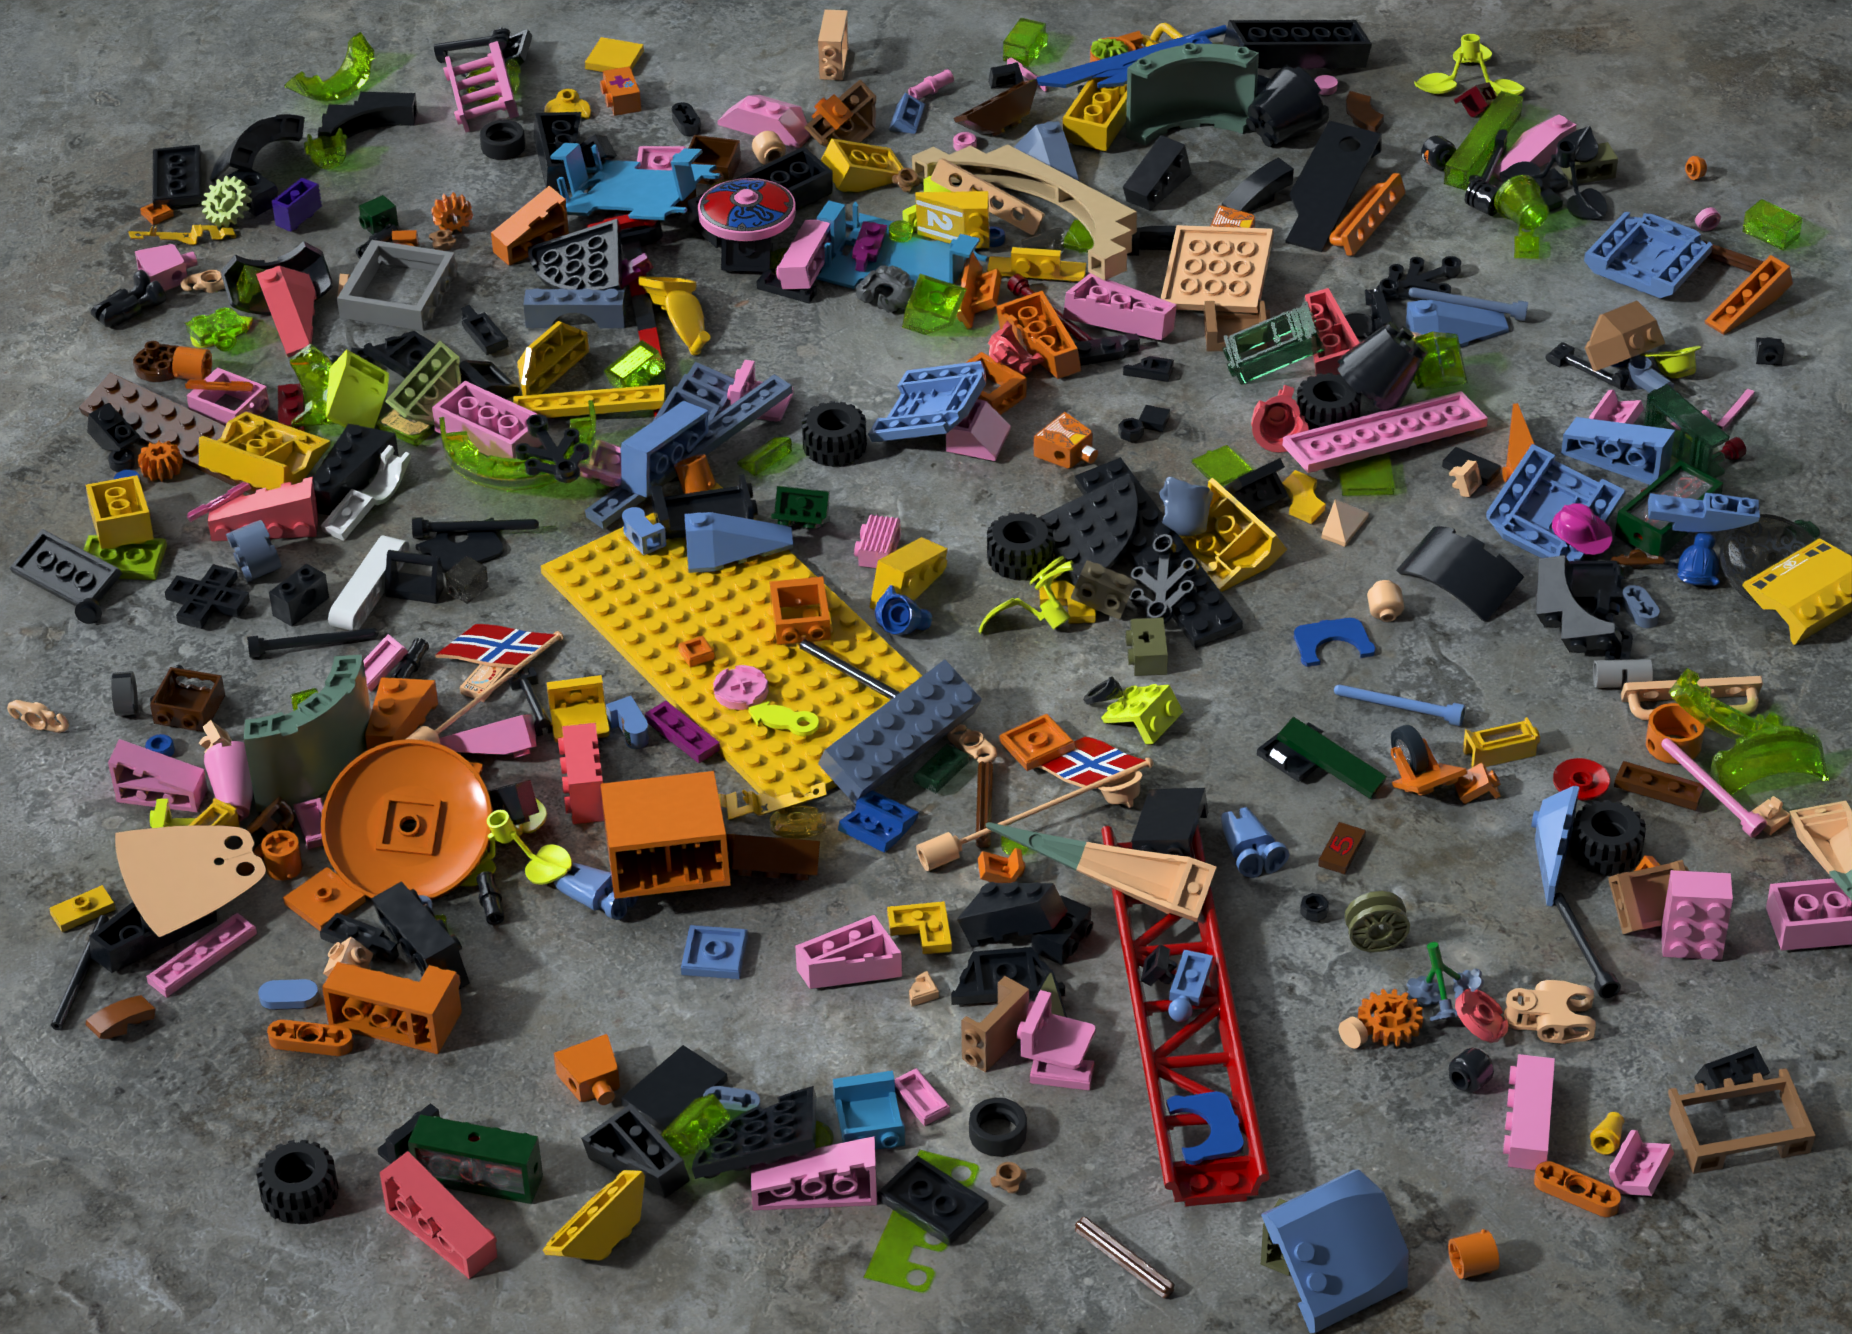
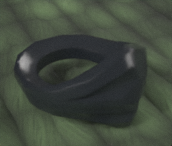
M1111 676L1108 680L1091 689L1084 696L1083 700L1085 704L1089 705L1096 702L1123 697V691L1119 682Z

